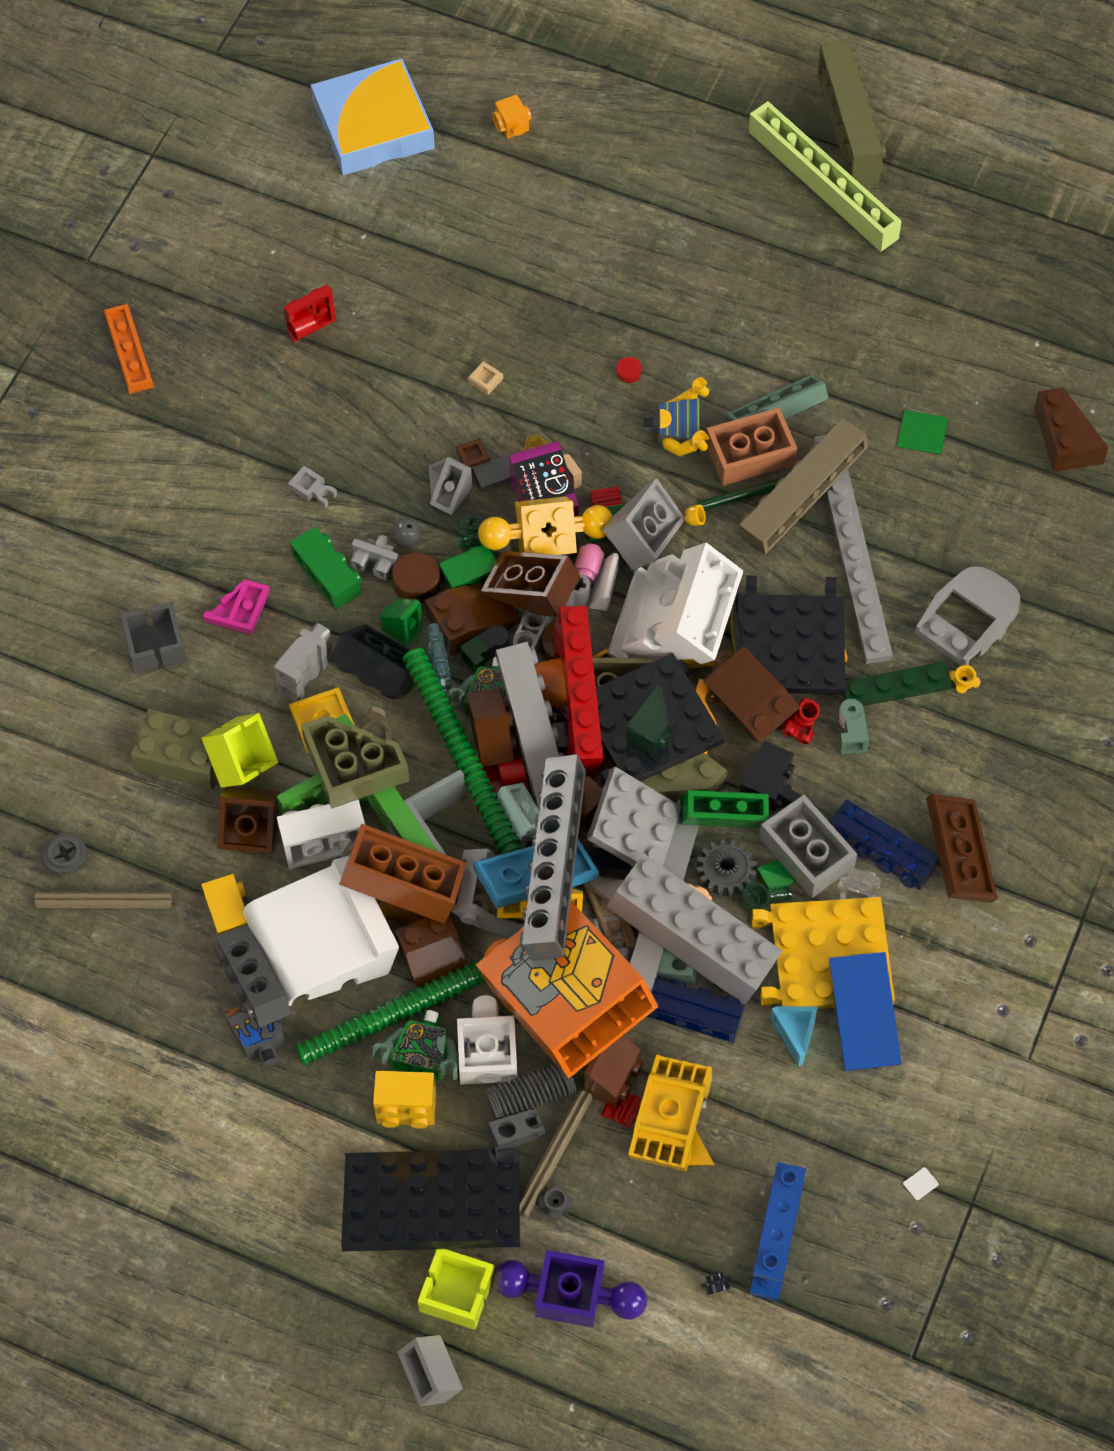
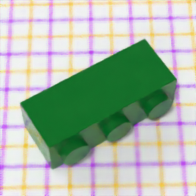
M315 526L290 541L291 554L331 606L337 610L361 595L360 583H362V580L355 569L350 570L346 565L347 560L342 552L334 550L329 536L325 532L322 534Z
M688 790L680 798V806H682L680 810L681 825L761 828V824L769 819V794Z

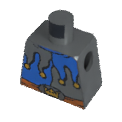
M244 1005L224 1011L228 1026L247 1058L259 1055L264 1067L274 1065L279 1061L275 1050L285 1046L281 1019L259 1027L255 1018L249 1019Z

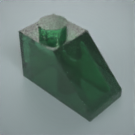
M658 686L626 726V739L652 755L659 748L663 749L671 737L663 691Z

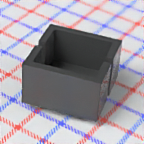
M173 602L149 607L153 621L151 626H148L144 609L120 614L135 675L159 669L158 664L163 663L165 668L187 662Z

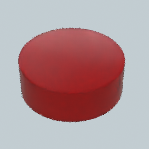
M633 357L621 359L616 367L617 377L625 383L636 382L642 374L641 363Z

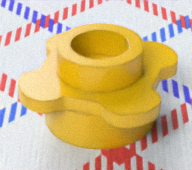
M970 665L960 666L956 671L949 673L950 679L955 683L958 693L963 694L972 687L977 688L980 686L981 681L976 677V672Z

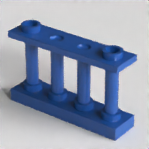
M777 1162L750 1290V1295L779 1302L806 1168Z

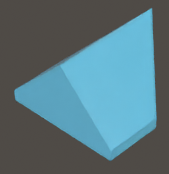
M776 1006L772 1008L770 1020L795 1062L800 1066L804 1063L810 1043L817 1007Z

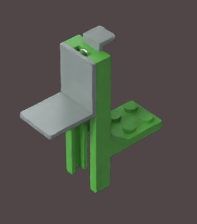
M346 713L336 718L341 724L349 727L353 725ZM459 770L406 800L402 799L395 787L358 800L359 802H367L386 833L445 854L424 821L466 797L464 774ZM318 774L277 796L281 816L288 811L298 812L309 809L316 804H329Z

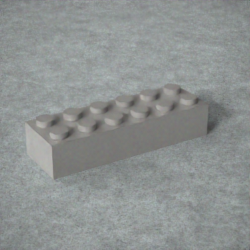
M644 853L606 906L744 1005L758 989L782 952L777 946Z

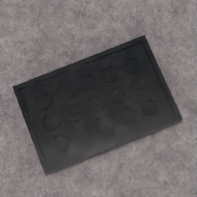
M495 1149L345 1153L342 1252L520 1247L519 1149H504L498 1152Z

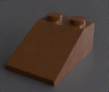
M502 551L481 592L483 595L535 615L557 617L560 607L566 605L580 575L567 555Z
M485 583L448 589L425 600L426 616L450 656L459 653L461 645L492 626L499 625L507 630L521 622L512 605L482 594L481 590Z
M745 646L741 647L703 680L705 685L756 743H760L800 708L799 704Z

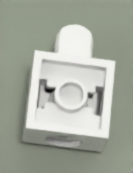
M489 995L479 996L472 1004V1018L457 1019L460 1083L464 1085L507 1082V1080L511 1082V1079L516 1080L517 1057L514 1016H500L499 1004L494 997Z

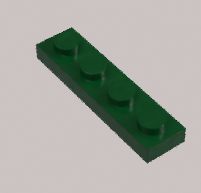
M944 661L845 680V695L843 696L844 700L856 699L863 706L950 690L952 682Z

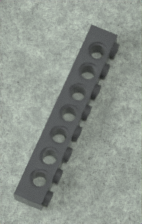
M578 754L546 758L545 769L541 771L543 785L542 792L538 794L539 815L535 817L537 832L536 838L532 840L534 855L533 861L529 863L530 884L526 886L528 902L527 908L523 910L524 932L520 934L521 948L525 949L531 960L564 957L586 775V770Z

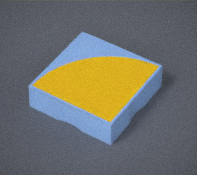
M402 58L311 84L313 105L323 129L330 137L332 151L342 175L374 167L387 160L404 158L435 149L433 128Z

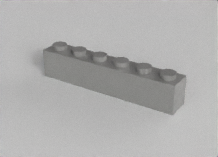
M528 642L497 649L495 655L534 799L539 809L538 794L542 792L543 785L541 771L545 769L546 758L564 756L563 752L558 753L556 743L560 742L556 726L551 727L549 716H552V709L549 700L544 701L541 690H545V684L542 674H537L534 664L538 663L535 648H529Z

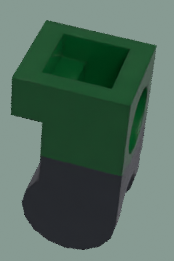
M499 625L492 626L460 646L461 659L474 674L478 667H485V663L496 656L495 652L497 649L509 647L508 631Z

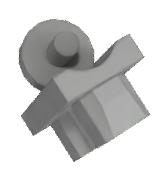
M380 535L377 541L369 538L367 542L354 538L351 544L353 553L350 561L351 568L361 572L364 571L367 563L375 565L373 575L386 580L398 559V553L393 552L394 547L387 545V536Z

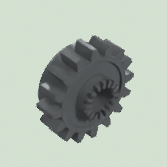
M721 839L719 846L713 841L710 842V851L703 848L702 857L697 859L698 868L696 876L701 877L700 886L706 885L707 892L709 894L712 892L717 894V898L728 896L729 899H732L733 895L736 894L742 896L744 888L750 890L752 887L751 880L756 879L757 872L754 870L757 869V861H752L754 853L752 851L745 853L746 845L742 844L740 847H737L735 839L730 844H726L725 839ZM723 867H729V868H731L732 870H730V871L727 870V872H726L725 870H722V868H723Z

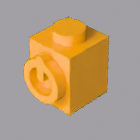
M516 94L495 102V112H492V119L497 131L504 132L508 139L529 131L531 113L527 106H523Z

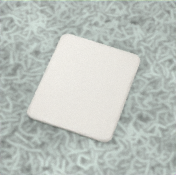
M924 1167L904 1181L903 1185L916 1200H919L936 1188L939 1183Z

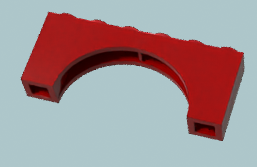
M564 606L559 609L552 631L554 657H560L566 685L568 736L565 756L578 754L586 770L585 778L589 776L595 781L603 760L588 610L587 606Z

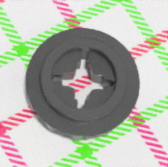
M61 833L47 841L43 848L42 856L45 865L53 873L57 872L65 876L69 872L76 873L77 868L84 865L87 850L85 843L77 835ZM60 847L67 853L70 852V861L61 857Z

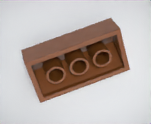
M361 823L339 885L445 924L455 904L466 862Z

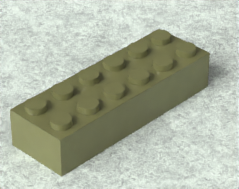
M849 39L821 43L817 77L845 171L862 186L879 184L880 173L884 172L882 159L886 157V149L884 143H880L879 125L874 124L873 121L874 109L867 101V86L862 85L863 74L861 67L856 65V50L851 48Z

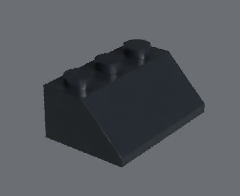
M367 624L341 633L330 659L331 662L338 665V669L346 673H352L359 678L361 683L377 688L383 696L389 699H398L407 695L415 685L413 682L414 678L410 676V671L407 670L406 664L402 660L404 655L410 651L408 648Z

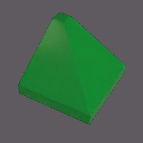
M779 860L757 868V878L772 897L795 882Z

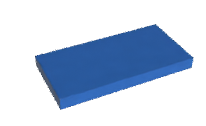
M886 952L829 958L844 1072L901 1065Z

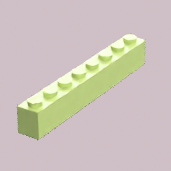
M767 101L750 113L749 133L880 252L899 239L902 221L770 102Z

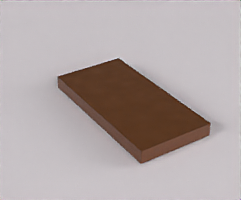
M937 794L929 795L926 801L948 898L988 903L994 902L998 898L975 800Z

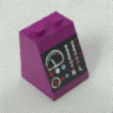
M559 441L509 455L510 484L517 502L566 496L573 501L574 517L579 516L578 501ZM547 522L546 527L541 528V530H547L550 527V524H548Z

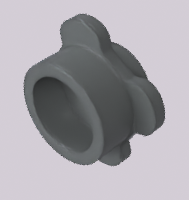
M553 1185L546 1192L545 1196L539 1198L538 1203L541 1208H545L550 1213L552 1219H559L564 1210L570 1209L573 1206V1199L567 1196L561 1186ZM558 1200L559 1203L554 1204L553 1201Z

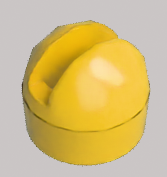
M693 505L685 510L684 514L686 516L684 520L687 524L699 526L705 523L706 515L702 505Z

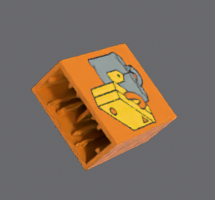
M572 901L570 902L564 957L531 960L525 949H522L520 945V934L524 932L523 927L509 939L503 938L491 944L486 950L484 958L476 964L492 993L568 1079L658 1008L644 978Z

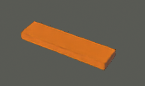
M128 303L105 309L104 315L129 394L154 388Z

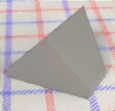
M450 457L429 465L430 505L453 515L472 489L471 468Z

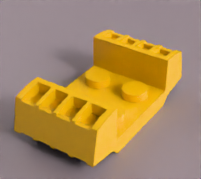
M656 1054L634 1127L628 1153L630 1159L687 1172L692 1156L691 1144L704 1098L707 1099L712 1081V1067Z

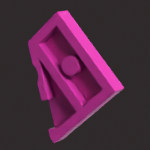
M244 579L235 587L233 592L228 593L220 600L221 603L215 609L204 613V622L252 635L270 593V587Z

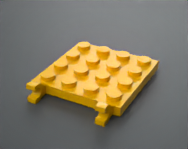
M881 897L770 904V912L764 909H752V929L772 926L774 945L782 950L776 960L779 989L775 987H761V1006L781 1004V1006L817 1007V1009L835 1008L828 959L886 952L894 1004L895 997Z

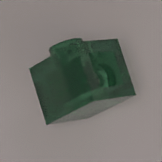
M466 511L462 520L458 519L454 527L457 546H460L465 551L474 546H481L482 544L478 538V529L487 518Z

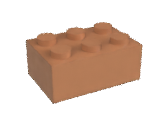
M780 407L707 428L706 434L709 436V440H706L707 449L723 486L792 467L796 463L797 446Z

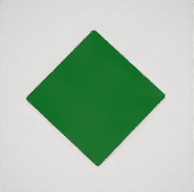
M904 410L897 447L941 454L948 418Z

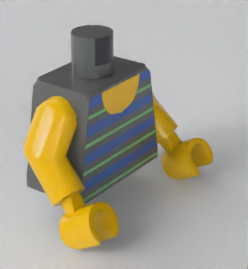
M698 377L693 381L692 388L665 403H661L659 405L658 418H643V433H658V447L678 457L689 453L699 454V451L707 450L708 445L705 441L709 440V436L704 431H700V399L697 398L698 395L706 397L709 394V389L705 386L708 382L702 377Z

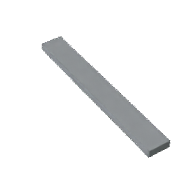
M679 813L663 867L681 880H684L699 826L681 825ZM639 931L630 964L644 978L652 992L664 948Z

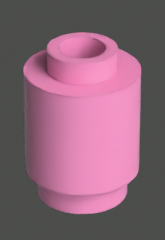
M589 543L579 548L574 566L578 573L588 577L590 584H593L594 580L598 578L605 554L595 544Z

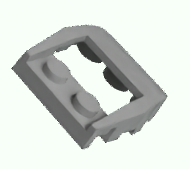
M983 567L966 568L935 595L918 623L914 634L960 666L969 665L970 659L976 654L982 656L996 640L1000 641L1006 634L1009 624L1014 621L1019 613L1020 594L1010 582L989 569ZM952 592L994 620L977 642L935 613Z

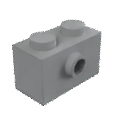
M441 1335L415 1338L397 1352L420 1407L445 1403L463 1390Z

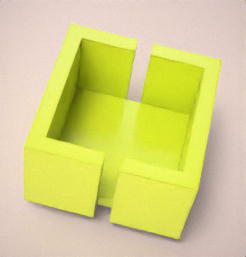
M260 713L237 716L222 725L221 728H217L201 737L221 788L243 785L258 776L259 773H263L279 763Z
M437 1249L429 1269L430 1278L426 1277L418 1299L419 1312L476 1330L484 1307V1299H487L493 1282L494 1265L447 1249Z

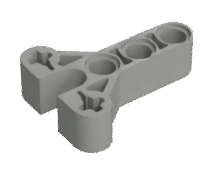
M579 573L580 578L565 606H585L589 603L591 584L587 576ZM525 611L515 633L513 645L528 642L530 648H535L538 656L541 649L542 633L553 622L554 617L535 615ZM532 624H539L540 626H538V627H531L530 625H532Z

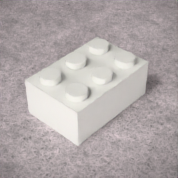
M359 800L331 809L330 804H316L309 809L298 812L288 811L282 816L277 817L289 869L344 856L343 851L345 847L355 841L361 823L365 825Z

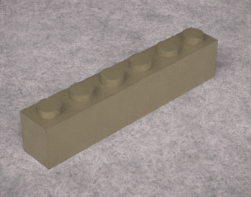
M844 418L837 424H833L828 429L826 436L811 447L804 459L798 460L793 466L792 471L777 482L775 489L759 501L754 511L743 517L740 524L742 538L766 555L868 448L866 433Z

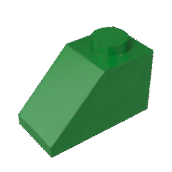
M396 599L391 606L387 605L380 615L382 631L407 647L423 629L420 602L416 599Z

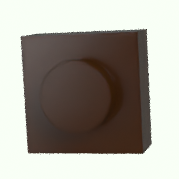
M480 438L456 446V452L461 463L470 467L471 470L474 466L490 461Z

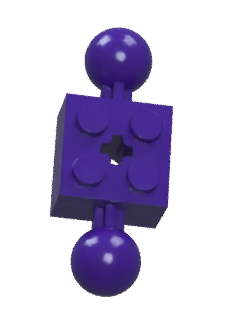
M546 1250L541 1275L529 1273L528 1268L517 1260L502 1262L497 1266L493 1274V1285L496 1291L506 1298L520 1297L526 1291L537 1293L535 1303V1317L594 1328L598 1304L610 1306L615 1315L625 1320L639 1317L647 1306L646 1292L635 1282L624 1281L614 1288L602 1287L605 1260ZM568 1286H574L573 1292H566Z

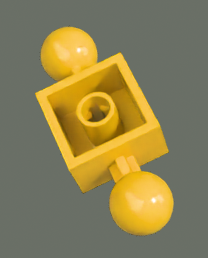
M566 496L515 502L517 523L508 524L503 518L489 517L479 526L478 538L481 544L490 550H500L506 547L511 539H518L519 552L553 555L577 553L575 532L584 531L586 535L594 539L604 538L607 535L603 529L610 522L613 515L606 507L595 505L586 509L582 516L574 517L573 501ZM548 522L550 528L546 532L542 531L541 528L546 527Z

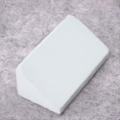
M613 553L603 560L599 576L594 581L589 602V608L609 610L619 568V556L617 553Z

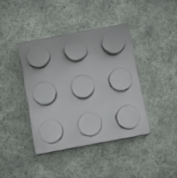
M614 767L609 770L587 839L633 867L643 853L663 866L682 806L619 768Z

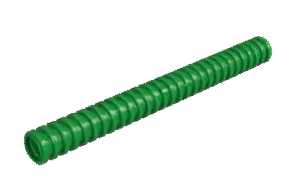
M415 648L408 651L402 660L406 664L407 670L410 671V676L414 678L413 682L417 685V690L421 692V698L425 699V706H429L427 710L430 714L432 713L431 718L435 721V726L439 728V734L443 735V742H447L445 747L450 750L449 755L454 757L453 763L457 764L456 769L458 771L461 770L464 774V783L468 786L467 791L472 793L471 799L475 800L474 805L479 808L478 813L483 815L482 821L487 823L485 827L487 830H490V837H494L493 843L498 845L497 851L501 852L500 855L520 850V839L515 837L516 831L511 829L513 825L511 822H508V815H504L505 809L500 807L501 801L497 800L498 795L493 792L494 787L489 785L490 779L485 778L487 773L482 770L483 765L478 763L479 757L474 756L476 751L471 749L472 744L468 741V736L464 734V728L460 727V720H456L458 716L453 712L454 708L450 705V700L446 698V692L442 691V684H438L440 680L436 676L435 670L432 669V664L428 662L429 658L425 655V650L423 648Z
M473 960L471 965L465 964L463 969L456 968V972L452 973L450 971L446 977L441 975L439 980L432 979L431 984L426 982L422 988L417 986L416 991L409 990L407 995L402 993L400 998L394 997L390 1003L385 1001L383 1006L377 1005L375 1010L370 1008L368 1013L362 1012L358 1018L353 1016L351 1021L344 1020L343 1025L338 1023L334 1029L329 1027L328 1032L324 1033V1031H321L319 1036L312 1035V1039L308 1040L306 1038L302 1044L299 1042L295 1043V1050L301 1063L305 1066H308L310 1061L315 1063L317 1058L321 1057L323 1059L327 1053L332 1055L334 1050L341 1051L342 1046L347 1048L349 1043L353 1042L355 1044L359 1038L364 1040L366 1035L373 1036L374 1031L379 1033L383 1027L386 1029L390 1028L389 1024L393 1023V1025H396L398 1020L405 1021L407 1016L411 1018L415 1012L420 1014L422 1009H430V1005L437 1006V1002L441 1001L443 1003L447 997L452 999L454 994L460 995L462 990L467 992L469 987L475 988L479 982L484 984L485 979L476 966L478 962Z

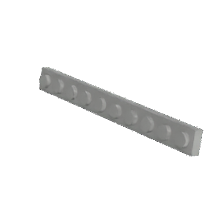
M826 435L814 437V444L820 442ZM847 469L825 492L865 663L890 661L893 657Z

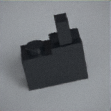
M764 740L741 783L740 793L769 794V809L775 811L776 807H787L802 795L792 790V786L787 783V780L791 779L796 767L793 764L794 753Z

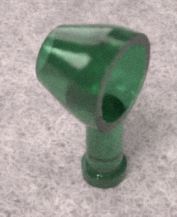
M752 882L743 889L740 903L747 911L763 909L769 901L791 900L792 890L789 886L782 889L768 890L763 884ZM748 898H751L754 904L751 903Z

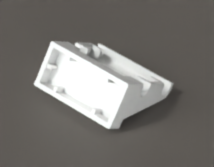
M708 543L683 550L681 559L671 554L651 562L648 570L642 567L636 569L607 655L611 658L660 659L674 653L677 660L694 659L699 664L715 660L743 570Z
M349 855L333 860L330 867L251 901L243 910V915L252 934L286 994L289 1006H292L293 1001L297 997L304 994L310 1000L341 990L342 985L350 979H354L357 985L388 975L393 965L399 946L376 899L339 885Z

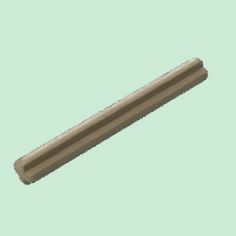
M36 892L34 897L36 908H171L173 901L170 892Z
M579 1090L520 1197V1216L527 1218L531 1214L592 1101V1095L589 1092Z

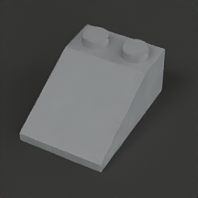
M655 478L613 515L603 531L622 555L624 561L627 562L632 570H636L656 561L684 522V515L658 479Z

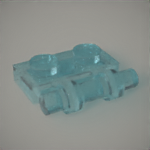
M433 623L428 626L429 657L432 660L433 666H435L432 669L435 670L436 676L443 686L442 691H449L452 688L444 636L442 631L440 632L439 625Z

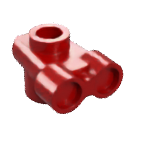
M803 697L799 702L800 708L792 714L790 719L784 721L780 731L786 736L795 738L802 744L809 745L814 735L812 728L815 719L820 714V705L813 700Z

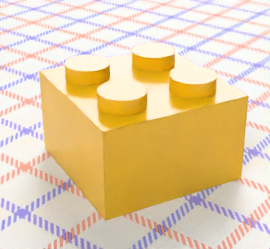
M376 1071L373 1104L377 1124H382V1126L388 1128L398 1127L399 1124L410 1125L417 1129L426 1128L428 1125L434 1126L436 1106L434 1073Z

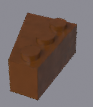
M1064 387L1038 391L1034 409L1053 471L1057 472L1104 464L1108 446Z

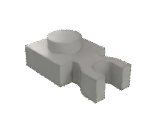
M305 466L288 483L291 491L307 501H310L313 497L316 498L319 505L323 508L328 506V500L323 498V496L330 495L333 498L337 496L335 488L324 485V478Z

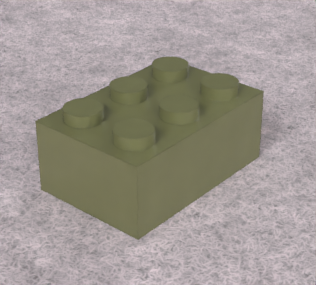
M148 709L131 753L134 769L212 789L217 776L201 737L221 727Z

